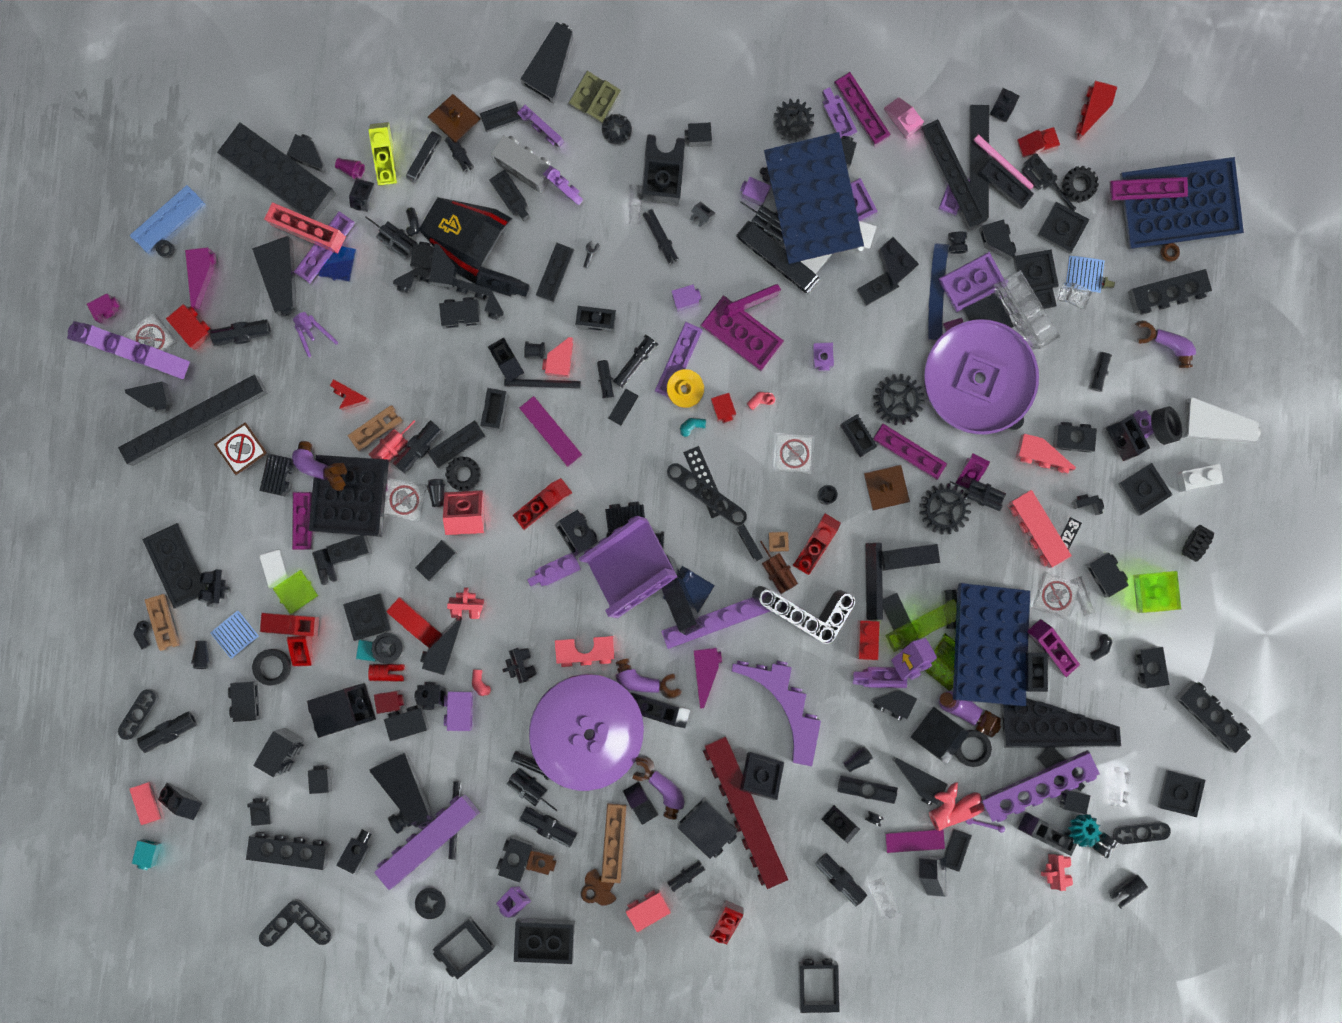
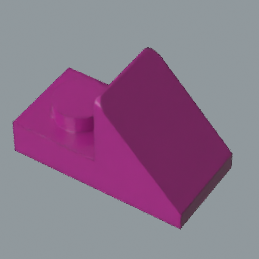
M972 453L971 457L967 458L955 483L968 488L972 479L977 481L981 479L990 461Z

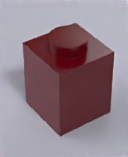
M400 690L374 695L377 714L401 710L402 705H405L404 696L400 694Z

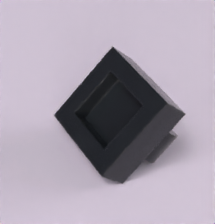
M700 201L691 210L694 214L690 220L693 221L696 217H699L701 221L698 226L701 227L712 219L715 212Z

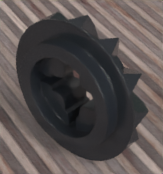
M611 114L605 118L602 124V134L612 144L624 143L629 139L632 132L631 122L626 116L621 114ZM614 122L618 126H622L619 132L620 135L616 131L611 130L614 128Z
M383 633L378 635L372 642L371 651L377 661L384 664L393 663L401 655L402 643L396 635ZM382 642L386 645L391 644L389 647L390 653L386 651L381 652L384 648Z
M425 888L418 893L415 899V909L425 919L439 917L446 907L445 897L441 891L435 888ZM428 895L432 901L438 900V902H436L433 905V911L432 908H430V906H423L426 902H428Z

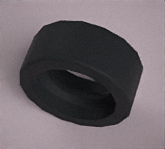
M1168 406L1153 411L1151 426L1156 439L1163 445L1180 441L1183 432L1182 424L1174 408Z
M263 650L253 660V675L256 680L264 685L280 684L290 675V659L281 650ZM268 656L278 657L283 664L282 673L276 678H267L261 672V662Z
M966 730L969 733L967 738L977 737L981 740L984 746L983 754L975 760L967 759L962 754L961 744L955 752V756L966 766H982L991 756V742L980 731Z

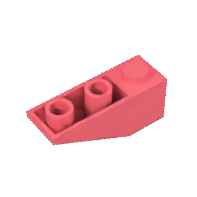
M1028 434L1021 435L1016 453V458H1020V462L1026 464L1036 462L1039 463V467L1050 469L1051 466L1058 468V472L1067 474L1069 471L1075 470L1076 467L1045 439Z

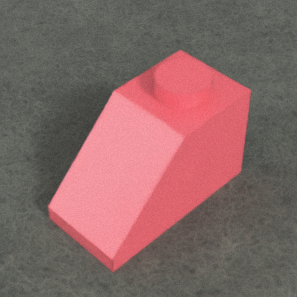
M568 337L547 354V359H543L542 370H545L546 375L569 378L574 341L572 337Z

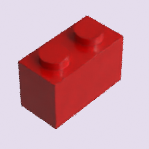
M182 304L166 320L189 347L196 350L211 337L209 332L211 328L204 320L200 321L196 317L199 314L194 308Z
M858 620L857 659L878 660L880 621Z

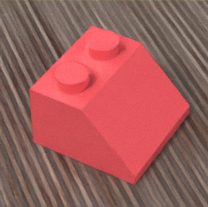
M483 490L444 493L443 524L445 535L484 533Z

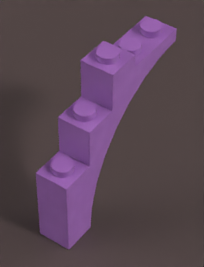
M73 321L68 328L67 339L111 353L180 379H184L190 361L113 334L93 325Z
M737 660V664H732L731 671L748 676L762 684L779 701L786 713L792 730V762L812 766L821 720L817 719V715L806 713L805 717L802 716L806 694L802 693L803 689L791 687V690H788L792 667L788 666V662L777 660L776 664H771L769 671L767 670L768 666L756 664V668L749 667L748 662Z

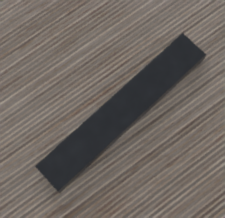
M970 105L969 183L988 219L989 182L978 172L989 159V154L973 139L979 134L989 143V105Z
M937 119L922 126L921 131L969 229L986 222L985 213L939 120Z

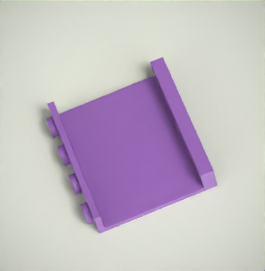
M640 516L630 518L626 525L615 529L612 535L601 539L598 545L587 549L584 555L579 557L581 562L589 564L610 606L605 611L608 617L619 618L677 578L647 518Z

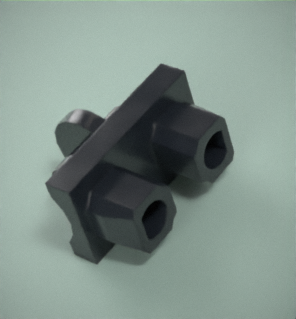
M216 569L212 572L200 574V583L208 584V590L202 589L199 591L198 601L207 603V607L219 604L220 599H225V593L231 592V587L226 586V580H221L222 570Z
M515 648L509 651L511 659L505 660L507 668L502 669L503 673L509 671L510 678L517 677L519 684L529 681V678L536 675L533 665L524 667L523 660L531 658L528 648Z

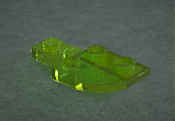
M953 599L886 634L885 636L893 651L896 652L908 646L911 642L919 640L955 621L957 604Z

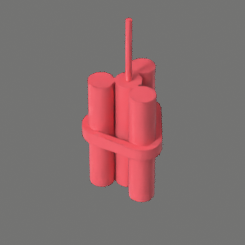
M415 420L401 434L393 428L384 439L381 438L379 440L380 443L368 455L373 459H387L389 462L394 457L397 458L399 456L398 453L408 443L402 435Z

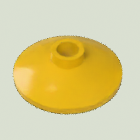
M688 369L679 370L672 374L667 382L668 397L672 403L679 407H692L703 397L704 383L696 372ZM682 385L686 386V392L681 391Z

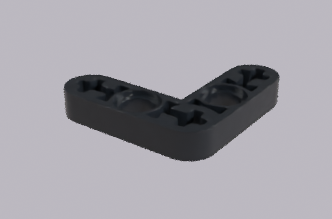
M295 899L289 902L259 935V942L263 946L269 947L276 943L294 923L319 945L329 943L333 933L301 900ZM291 905H299L298 911L301 914L305 911L307 914L299 920L298 917L301 915L297 911L293 913ZM306 917L314 919L313 927H307L304 924ZM278 918L286 919L287 926L285 928L278 927ZM318 924L321 926L318 928L321 933L327 932V940L325 938L321 940L319 938L321 934L318 931L312 932ZM274 928L277 932L271 937L273 941H265V933L269 934Z

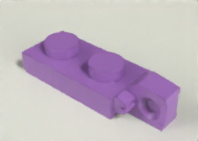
M830 87L824 89L822 94L825 101L822 103L835 133L839 132L841 138L842 136L849 137L856 134L857 129L842 98L839 95L834 96Z
M526 105L517 112L524 121L533 122L531 126L538 133L543 131L547 135L545 139L550 144L554 145L556 143L560 147L564 143L562 137Z
M549 166L545 173H543L568 198L577 205H580L583 201L578 195L580 191L572 184L568 186L570 182L560 175V171Z
M570 553L534 571L536 575L527 579L530 586L540 583L541 587L547 586L581 570L576 557Z
M868 667V669H864L862 672H853V684L874 688H907V679L902 680L895 667Z

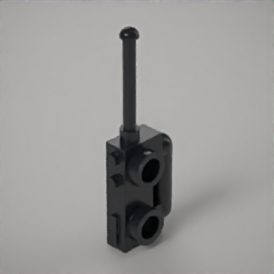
M1037 153L1024 162L1022 172L1037 190L1042 188L1046 190L1051 186L1073 211L1076 210V206L1070 202L1055 182L1058 180L1057 175H1054L1052 169L1047 167ZM1032 170L1037 174V176H1038L1041 180H1039V179L1035 176V174L1032 172Z

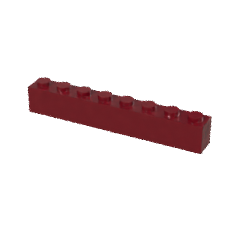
M726 736L705 744L706 749L703 750L706 760H711L714 766L710 769L714 778H719L721 785L718 787L722 796L726 795L729 803H726L730 815L735 814L737 819L734 821L738 832L742 831L745 837L741 839L746 850L750 849L752 856L749 858L753 868L758 867L760 874L757 877L761 886L766 885V888L770 889L788 881V877L752 795L740 791L743 774Z

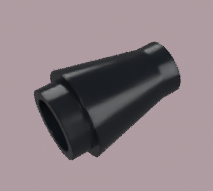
M443 479L428 480V485L426 486L432 507L443 506L445 491Z
M195 641L191 660L193 669L209 668L211 663L207 641Z
M865 746L859 747L843 764L849 772H852L871 763L870 761L873 759V756Z

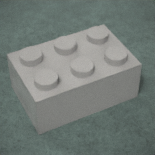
M503 135L491 152L494 163L541 194L550 182L543 173H545L551 163L544 157L538 158L535 156V152L529 147L525 146L523 148L518 145L519 141L514 137Z

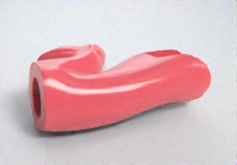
M958 782L953 783L947 792L937 793L934 798L944 803L929 812L934 828L940 831L969 820L985 811L984 805L980 803L982 801L980 793L968 794L956 804L955 798L957 796Z

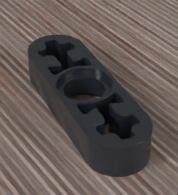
M434 131L429 134L406 174L407 180L413 183L418 181L442 138L441 135Z
M146 689L139 694L118 728L120 738L129 740L138 734L158 701V694L155 690ZM150 693L152 694V695H151V699H153V700H152V701H148V702L145 704V707L139 705V703H140V704H144V703H145V701H146V697H144L145 695H148V694H150ZM136 709H140L143 712V717L140 720H136L133 716ZM132 722L138 724L137 726L132 725L130 728L132 734L125 735L126 731L124 728H128Z
M1160 821L1124 825L1114 829L1113 838L1120 844L1159 841L1167 839L1171 834V829L1168 824ZM1160 826L1165 829V832H1162V836L1159 833L1151 832V829L1159 830ZM1143 827L1146 829L1147 834L1144 838H1139L1137 830ZM1121 830H1123L1125 833H1132V836H1125L1124 840H1122V838L1118 837V834H1121Z

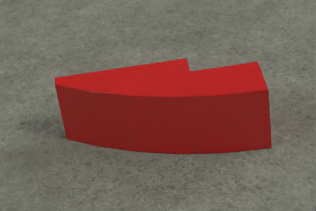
M401 597L386 611L427 647L441 634L436 627Z

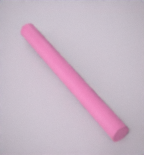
M979 134L973 139L1029 190L1033 188L1034 185Z

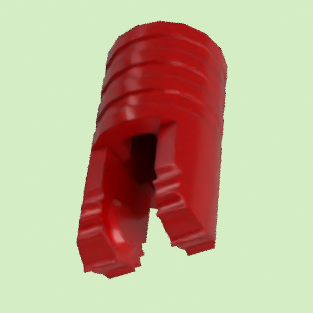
M369 664L368 679L369 681L402 682L404 681V676L390 674V671H403L405 665Z

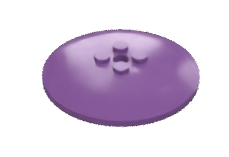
M971 320L952 327L935 342L926 360L924 385L932 407L946 423L970 434H993L1013 426L1029 411L1038 391L1039 369L1031 347L1018 332L996 321ZM977 373L984 375L983 383L976 382L975 375Z
M581 674L566 678L552 686L542 696L533 711L529 726V743L532 755L542 772L552 781L565 788L578 791L601 789L620 779L636 761L635 759L639 755L643 742L644 726L642 714L637 702L629 691L610 678L595 674ZM587 729H592L594 732L593 737L590 739H585L584 737Z

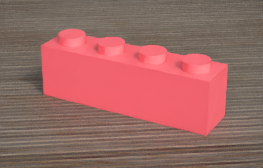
M273 202L264 218L266 222L275 228L337 254L346 238L343 233L333 227Z
M1032 490L1009 502L1011 514L1014 517H1018L1021 522L1019 523L1021 530L1030 537L1029 543L1032 548L1038 550L1041 555L1039 559L1043 566L1053 568L1072 556Z

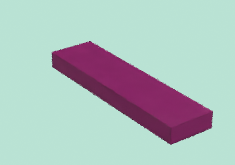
M851 72L834 81V85L872 144L875 146L890 137L891 134Z
M1187 177L1109 181L1110 201L1188 197Z
M534 396L519 407L567 467L582 456L581 452Z
M883 423L873 437V441L935 480H938L947 465L943 460Z

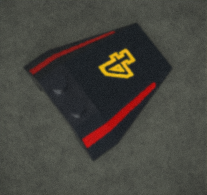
M437 197L419 230L433 247L435 244L440 245L456 267L458 275L475 284L480 266L484 267L483 264L501 234L504 235L513 218L494 208Z

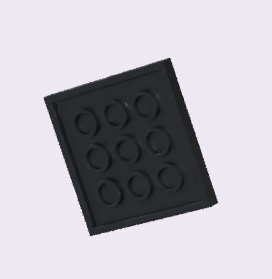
M316 455V461L328 466L334 463H344L347 473L340 474L345 482L343 490L340 491L334 490L328 480L314 477L309 531L382 537L389 460Z

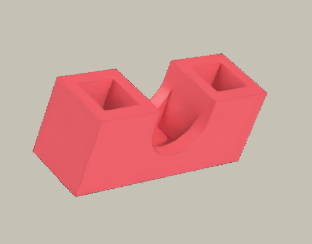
M613 636L594 637V646L589 653L579 652L575 645V639L555 640L556 664H561V667L573 666V662H580V666L592 665V661H599L600 664H609L612 659H615Z

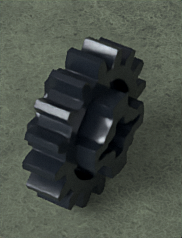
M789 99V104L783 101L782 108L778 106L776 108L778 113H774L773 118L777 119L773 122L774 126H778L776 132L781 131L782 138L787 135L788 141L792 137H795V140L798 141L800 135L804 139L806 137L805 132L810 133V127L814 125V122L811 121L814 119V114H809L812 108L806 109V102L801 105L799 104V99L796 100V103ZM803 113H804V115H805V117H806V123H805V120L802 119V114H803ZM798 115L797 121L790 124V120ZM781 117L785 120V126L781 122Z

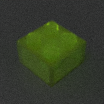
M1178 571L1133 575L1137 613L1181 610Z

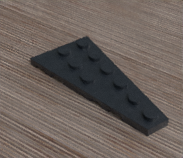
M1026 698V706L1002 704L1004 748L1121 746L1119 726L1085 717V715L1075 714L1066 709Z

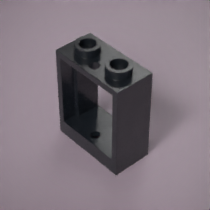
M470 916L432 950L437 961L443 962L447 967L445 968L447 973L452 978L455 977L458 980L489 954L495 945ZM466 928L482 947L483 951L461 970H458L441 948Z
M824 958L822 962H814V959H803L802 962H798L800 1013L840 1012L837 961H834L832 958ZM804 969H832V1001H805Z

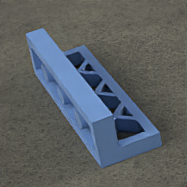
M186 185L129 236L149 254L161 240H165L205 203Z

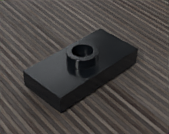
M888 272L857 289L865 306L899 288L898 284L894 288L890 286L891 280Z

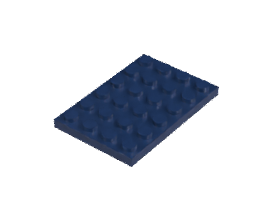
M839 132L764 150L789 264L864 247Z
M1235 157L1120 173L1121 180L1187 177L1188 197L1123 200L1129 249L1244 233Z
M966 583L958 584L953 700L1026 706V652H1028L1029 634L1027 631L1029 630L1030 614L1029 590Z

